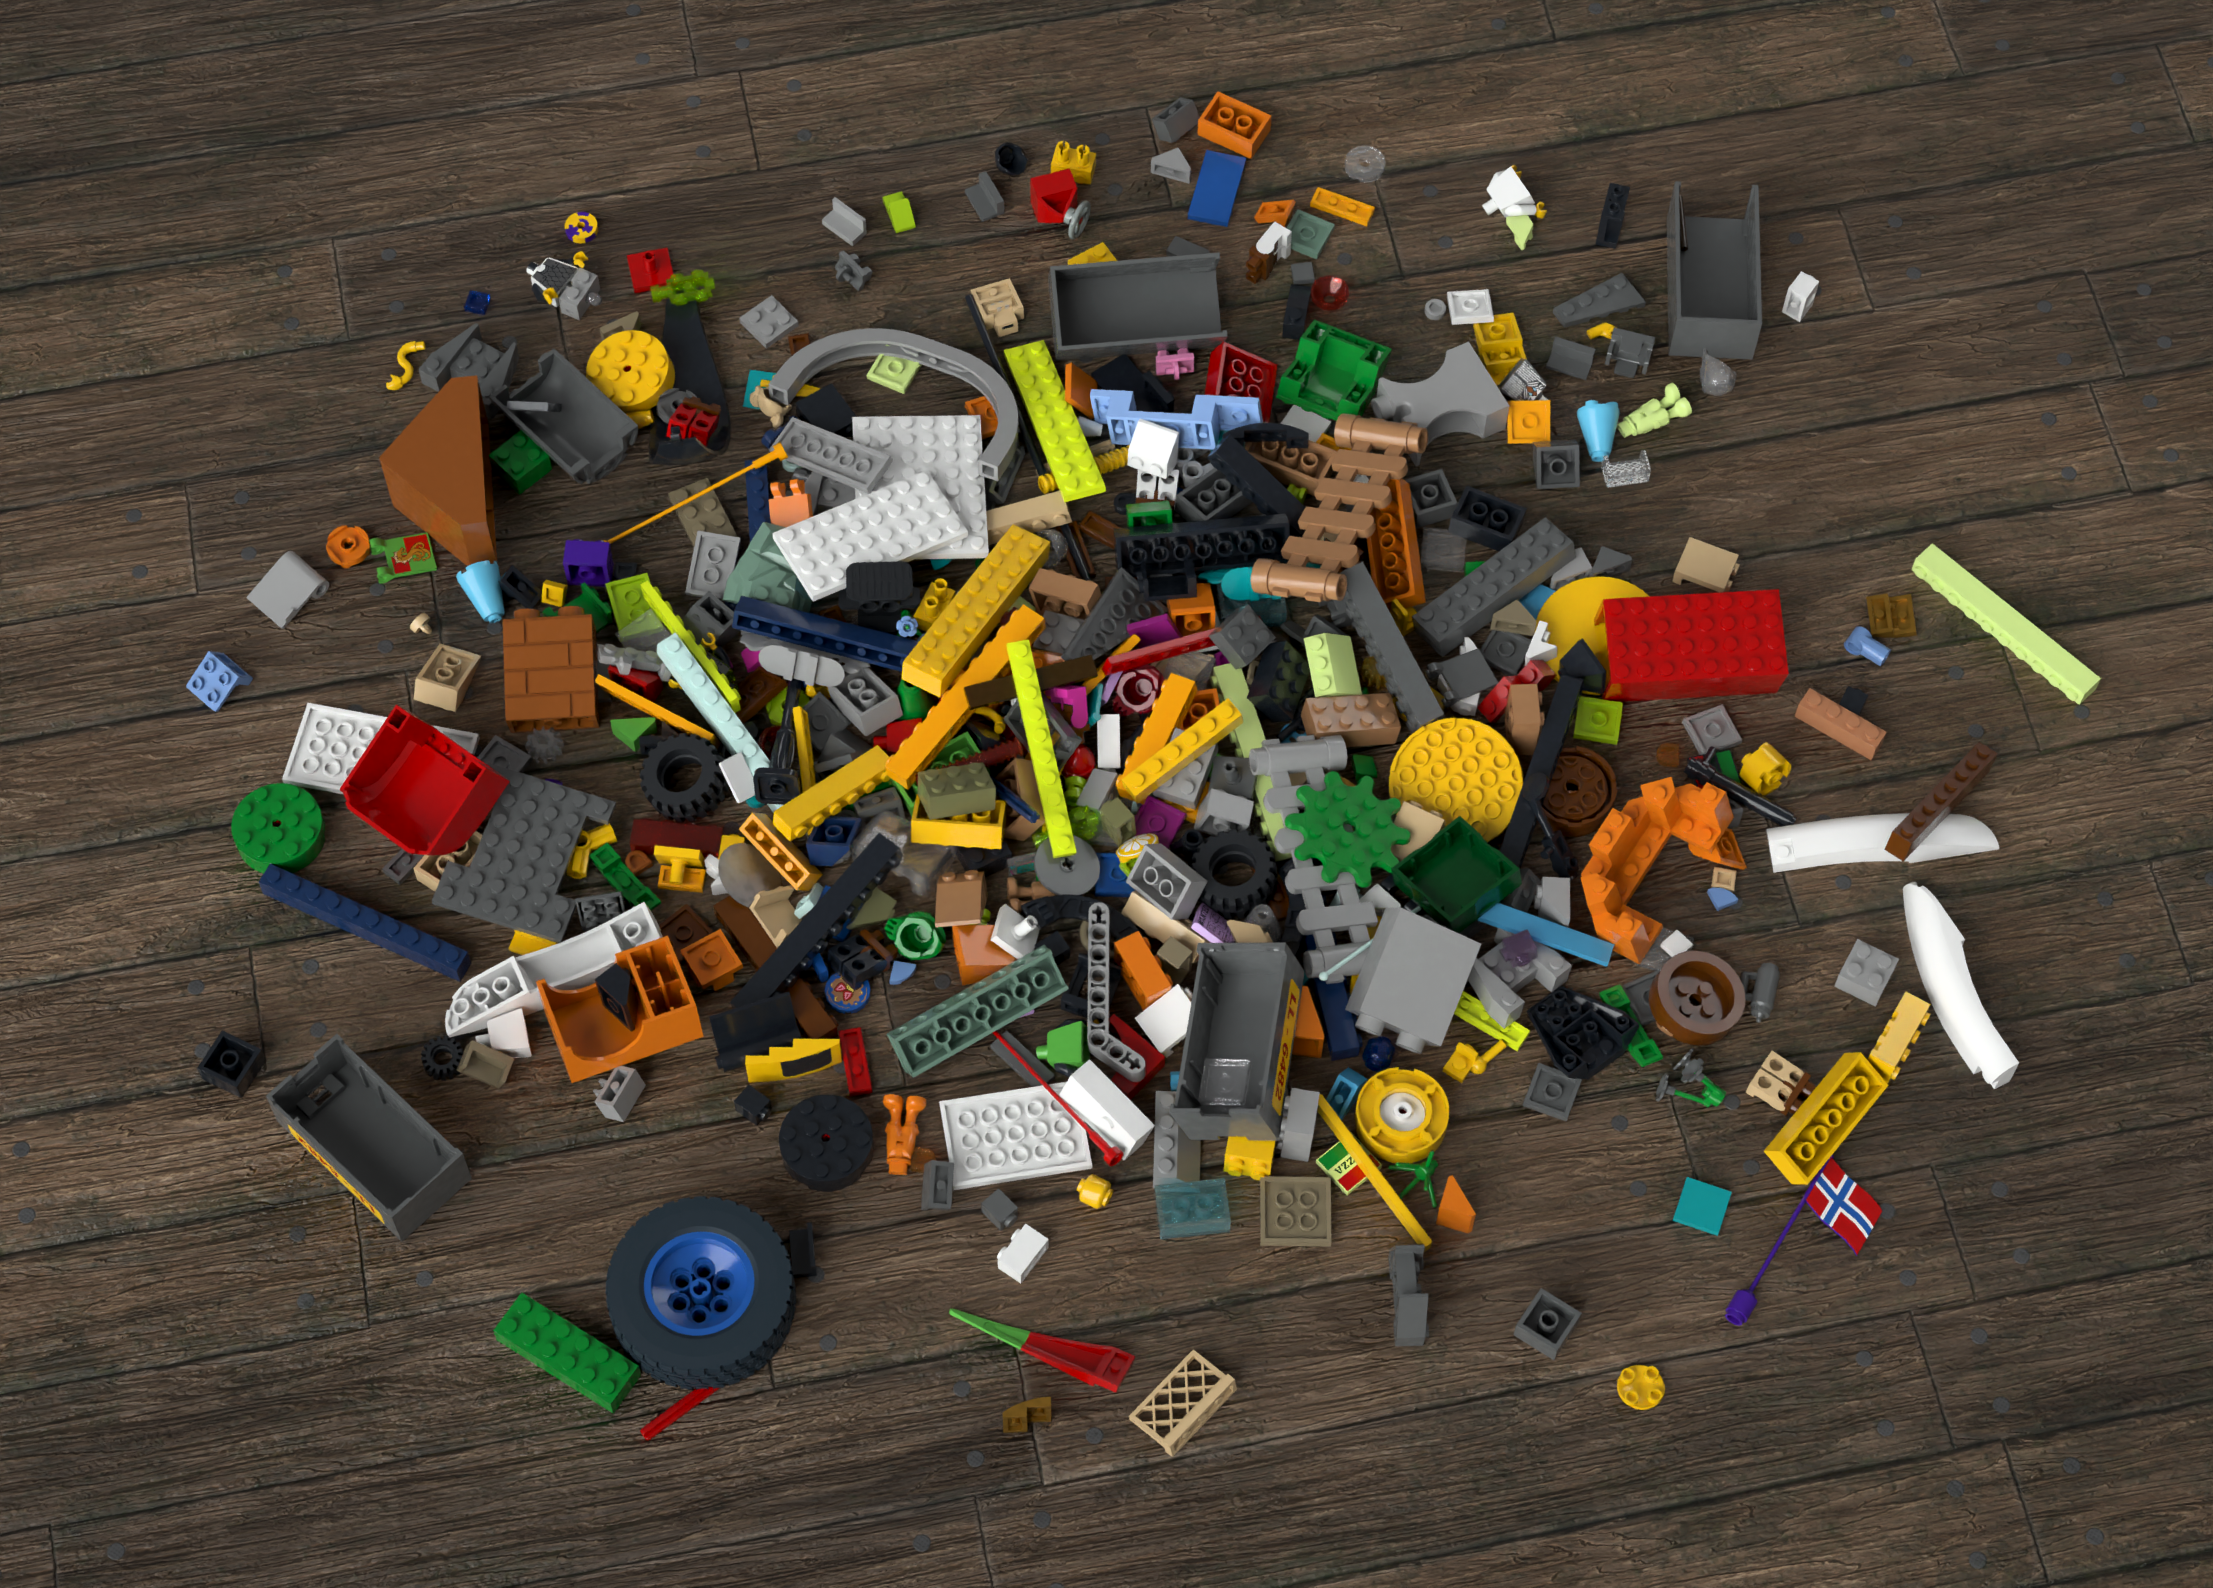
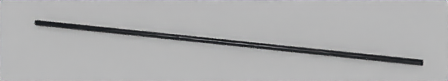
M969 294L965 297V300L992 365L1012 391L972 294ZM1015 398L1018 410V427L1038 475L1044 476L1047 472ZM1061 525L1060 528L1082 580H1091L1069 525ZM1119 644L1111 649L1112 652L1116 650ZM1138 713L1142 724H1144L1145 719L1149 717L1148 713Z

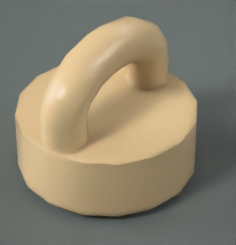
M425 612L421 613L411 623L410 629L414 633L422 630L426 634H431L432 628L427 624L430 617Z

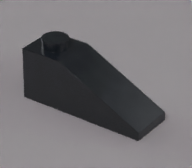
M1291 284L1284 316L1282 338L1300 340L1304 334L1312 287Z

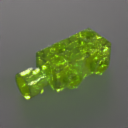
M694 270L688 276H683L681 273L673 274L670 276L671 279L666 280V286H650L653 303L669 298L671 304L677 306L685 305L688 301L693 300L697 302L706 301L709 297H713L712 290L715 289L713 277H709L708 272L703 270ZM699 286L705 287L704 289L697 290ZM683 290L684 293L677 294V291Z
M1088 805L1073 808L1068 813L1072 834L1079 838L1082 837L1083 840L1092 838L1095 835L1094 832L1097 831V824H1099L1096 812H1091ZM1039 831L1032 834L1036 849L1049 837L1048 831L1042 833Z

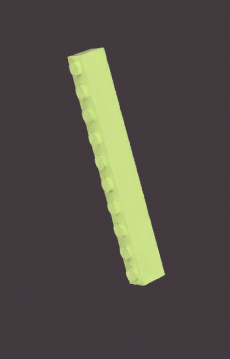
M1933 543L1915 559L1912 571H1914L1917 577L1925 580L1931 585L1933 590L1945 596L1952 605L1957 606L1968 618L1981 625L1984 631L1992 634L1998 639L2000 644L2012 650L2019 659L2024 660L2035 672L2048 679L2051 685L2059 688L2070 700L2080 705L2096 690L2101 680L2099 676Z
M1231 663L1216 666L1210 679L1213 689L1217 688L1219 703L1221 704L1229 698L1243 717V723L1229 733L1231 743L1236 745L1235 755L1236 757L1249 758L1250 750L1261 748L1262 741L1266 739L1256 709L1247 699L1249 689L1241 668L1235 669ZM1258 775L1254 793L1255 804H1253L1256 817L1260 816L1261 833L1267 836L1268 841L1266 842L1274 853L1275 861L1292 858L1291 853L1282 854L1275 847L1274 838L1278 830L1284 828L1280 813H1269L1264 806V796L1268 789L1273 788L1271 777Z

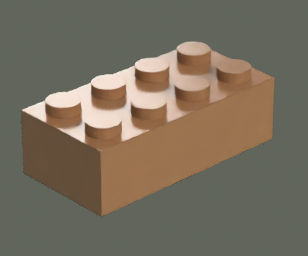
M1308 440V448L1286 449V441L1248 442L1245 447L1279 482L1288 486L1290 483L1295 484L1297 488L1305 487L1307 488V493L1315 496V490L1322 478H1330L1332 475L1331 462L1337 453L1333 449Z
M1390 693L1306 698L1301 712V718L1307 735H1314L1315 740L1323 736L1341 735L1346 747L1395 744L1401 729Z

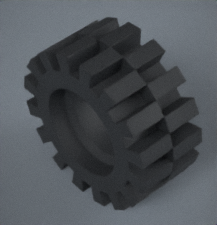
M437 1036V1041L435 1042L433 1038L430 1039V1045L425 1044V1050L421 1052V1060L427 1074L430 1077L433 1075L435 1080L441 1077L442 1081H446L448 1076L450 1080L453 1079L454 1073L458 1076L460 1072L456 1070L463 1055L459 1042H456L454 1038L450 1040L448 1036H444V1039H441V1036ZM446 1051L452 1055L451 1061L445 1065H438L434 1062L435 1056L440 1052Z

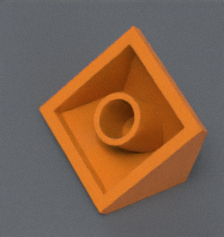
M1451 1175L1446 1183L1436 1224L1464 1233H1470L1473 1229L1476 1213L1455 1178Z

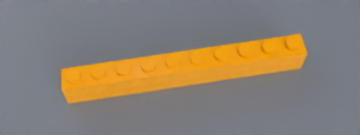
M1024 604L1019 610L1016 609L1012 613L1010 621L1005 626L1003 625L999 628L992 642L986 643L983 652L978 658L975 657L971 661L968 670L964 674L962 673L957 677L955 685L951 690L945 691L939 704L929 710L927 718L916 725L909 739H904L897 753L887 759L885 764L887 776L909 790L918 779V772L926 770L978 709H969L963 690L964 687L1005 677L1011 670L1006 647L1007 643L1029 639L1031 646L1046 629L1044 617Z

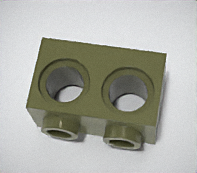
M1118 797L1102 805L1100 809L1102 829L1118 847L1136 835L1134 815Z

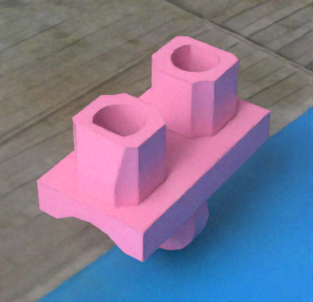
M1188 348L1179 349L1177 354L1169 355L1167 350L1158 351V356H1156L1157 376L1174 374V380H1179V374L1194 372V354L1190 353Z

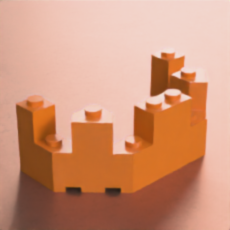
M1672 777L1640 785L1643 797L1629 800L1621 812L1612 808L1589 844L1593 856L1581 873L1582 877L1580 878L1597 936L1601 940L1614 944L1613 951L1639 965L1660 934L1663 925L1626 905L1670 836L1674 835L1711 854L1734 818L1726 791L1707 782L1702 789L1691 783L1675 788Z

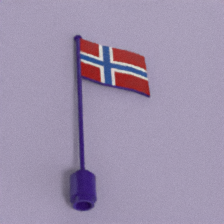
M1834 1154L1815 1175L1749 1290H1737L1726 1308L1725 1315L1726 1319L1732 1324L1741 1326L1747 1322L1757 1305V1300L1752 1292L1805 1202L1819 1219L1839 1235L1850 1246L1856 1256L1858 1255L1881 1215L1882 1209L1871 1195L1845 1174L1834 1161Z

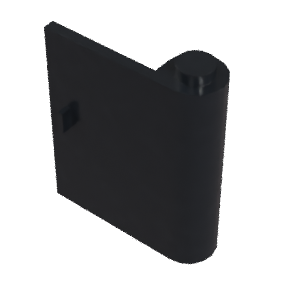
M789 992L709 1016L718 1055L714 1056L718 1070L723 1068L724 1073L746 1066V1056H769V1047H793V1039H802L796 1023Z

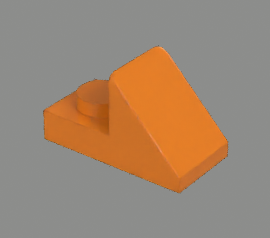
M1294 199L1263 202L1254 218L1258 223L1277 222L1286 228L1296 202Z

